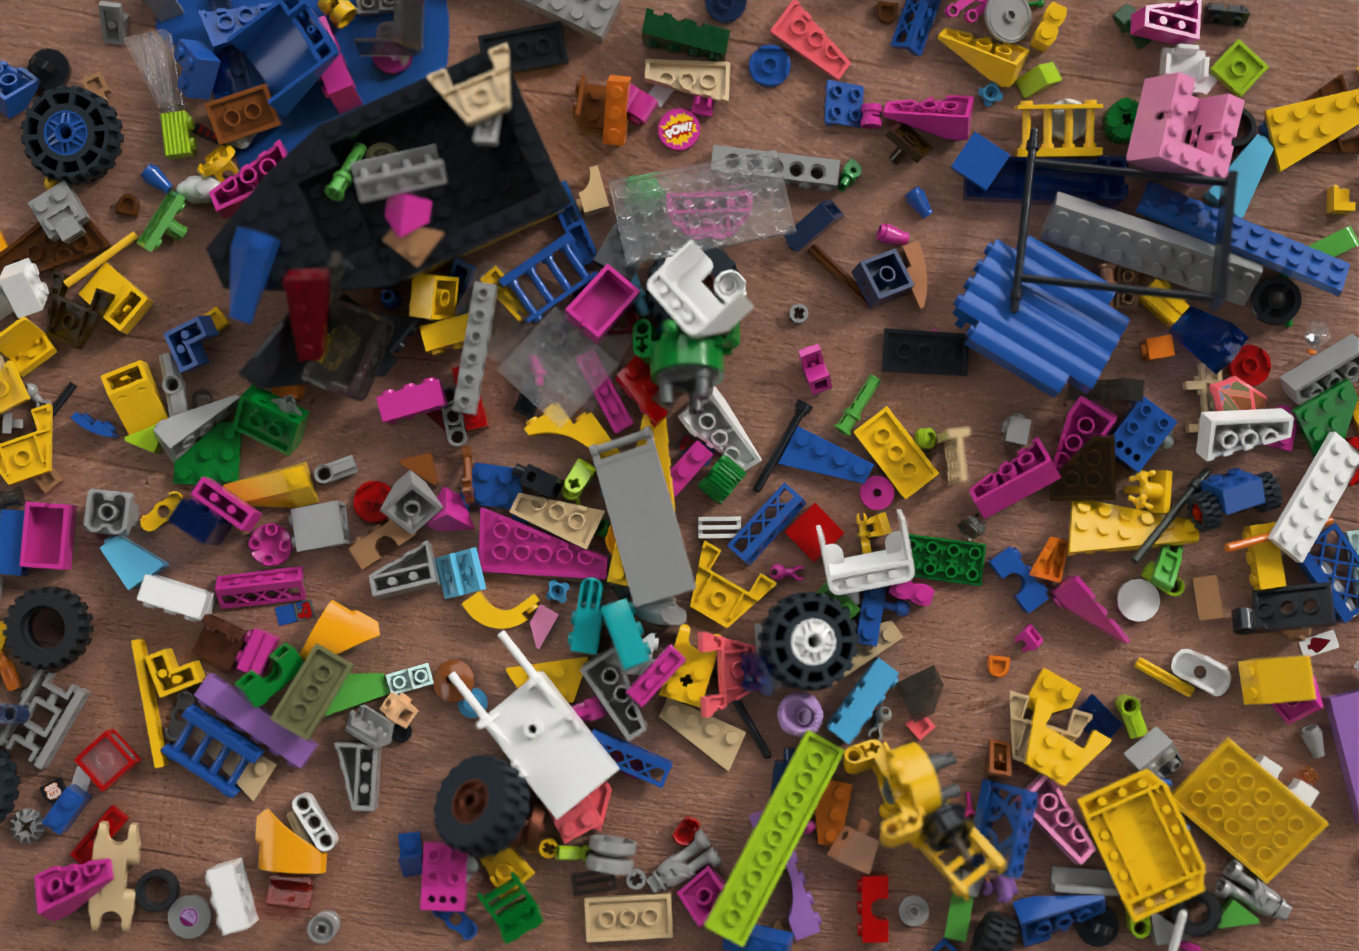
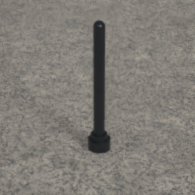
M800 399L797 400L794 406V412L796 413L753 487L754 492H761L801 419L806 417L807 414L809 415L813 409L806 402Z
M718 668L715 669L714 671H712V673H711V675L713 676L714 680H717V681H718ZM741 699L732 701L765 759H769L771 752Z

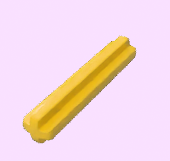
M1138 658L1135 662V668L1187 697H1191L1195 690L1193 686L1149 661Z

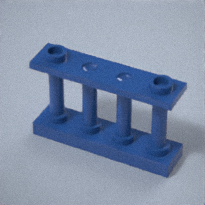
M570 231L497 280L501 288L507 286L508 289H512L529 314L524 319L525 323L531 321L532 324H535L541 320L543 312L582 285L586 288L598 274L597 271L588 274L571 249L570 241L574 237ZM558 249L560 252H564L582 279L573 286L569 284L552 259L554 258L552 253ZM541 261L548 266L564 290L556 298H553L535 271V265ZM523 273L525 276H529L547 303L537 311L518 284L519 280L517 277Z
M192 704L182 714V717L187 720V724L175 744L169 742L161 749V752L166 754L169 760L178 762L219 789L222 795L233 799L242 790L236 783L248 763L252 762L255 764L263 756L265 750L197 705ZM199 727L205 731V736L192 756L182 748L193 729ZM217 739L223 743V748L210 768L201 762L200 759L211 741ZM231 750L241 755V760L230 778L227 779L219 774L218 771Z

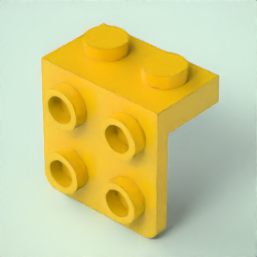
M21 317L0 333V352L14 362L19 375L22 377L29 374L58 352L50 338L46 336V333L26 317Z

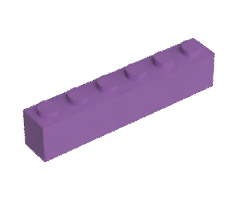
M215 673L208 674L194 694L198 698L197 702L206 708L210 706L216 710L215 714L223 720L229 719L234 723L233 727L241 732L246 731L251 734L250 738L256 743L267 745L269 747L268 750L276 756L282 755L287 759L286 763L293 768L304 767L319 746L312 739L306 741L270 719L273 715L271 711L263 706L255 708L247 703L236 687Z

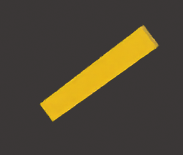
M146 639L131 640L155 768H160L168 765L169 761L166 754L161 752V749L165 746L154 682L145 657L149 656Z

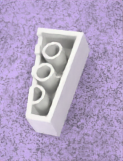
M1282 408L1201 412L1196 453L1205 461L1214 460V457L1232 455L1233 452L1244 449L1246 451L1253 449V446L1259 444L1266 445L1291 438L1294 417Z

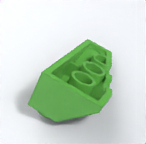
M384 673L349 674L324 716L390 694Z

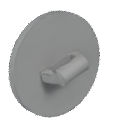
M988 0L984 13L985 23L995 39L1009 44L1018 42L1027 35L1031 27L1032 15L1026 0Z

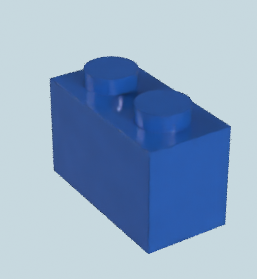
M76 784L67 786L42 823L58 835L68 832L92 798V795Z

